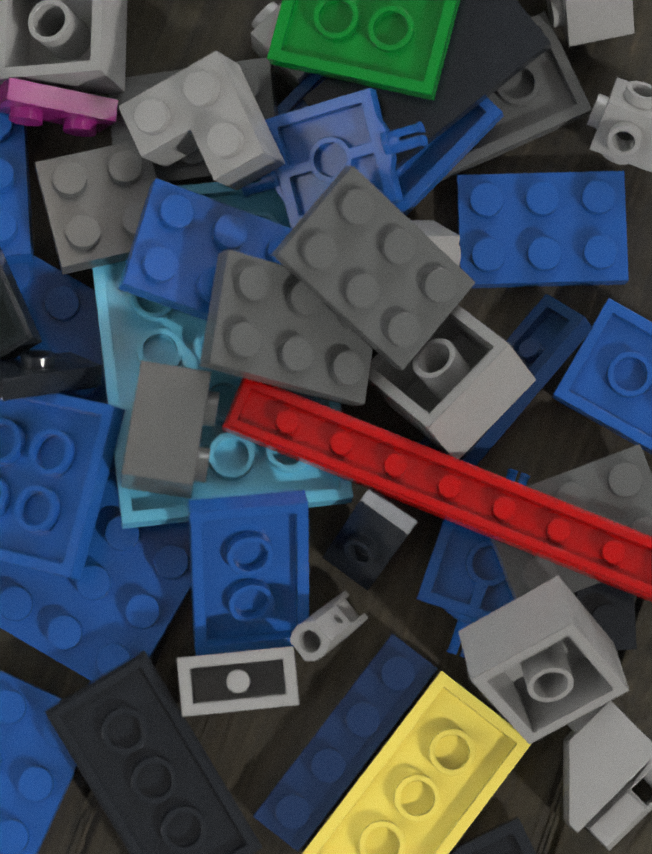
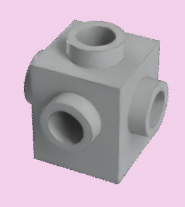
M617 77L609 97L598 94L588 119L587 125L596 128L590 150L601 153L607 160L621 165L630 164L652 172V86L642 81L629 82Z

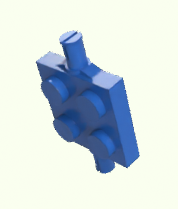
M372 88L265 119L286 164L251 182L254 184L242 187L241 190L245 197L248 198L251 195L276 189L285 203L291 229L295 227L345 166H354L393 204L404 200L396 172V153L420 146H427V136L418 135L425 133L426 130L422 122L419 121L416 124L390 131L383 120L377 92Z
M507 469L505 478L515 482L518 471ZM522 472L517 483L527 486L531 476ZM443 519L416 600L442 608L454 619H457L449 647L446 650L448 653L457 655L461 643L458 631L514 599L490 537ZM461 648L459 657L465 658L463 648Z

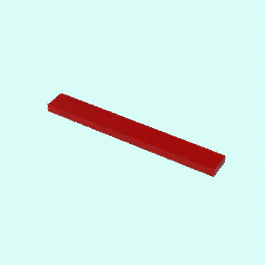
M242 378L222 426L223 431L369 489L371 487L380 494L652 602V536L269 384Z

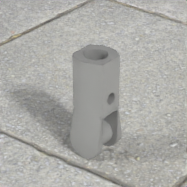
M346 590L297 625L292 632L290 643L305 661H316L322 658L368 619L365 613L359 616L346 600L349 593Z
M652 759L585 825L589 832L608 851L652 811V795L643 802L631 790L642 778L652 788Z

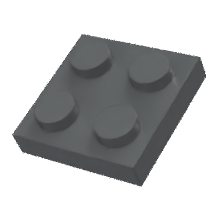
M130 141L35 162L36 174L62 275L126 261L150 185L157 178L153 162L141 157L135 142Z

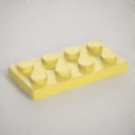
M440 671L301 854H449L531 744H528L509 722L443 671Z

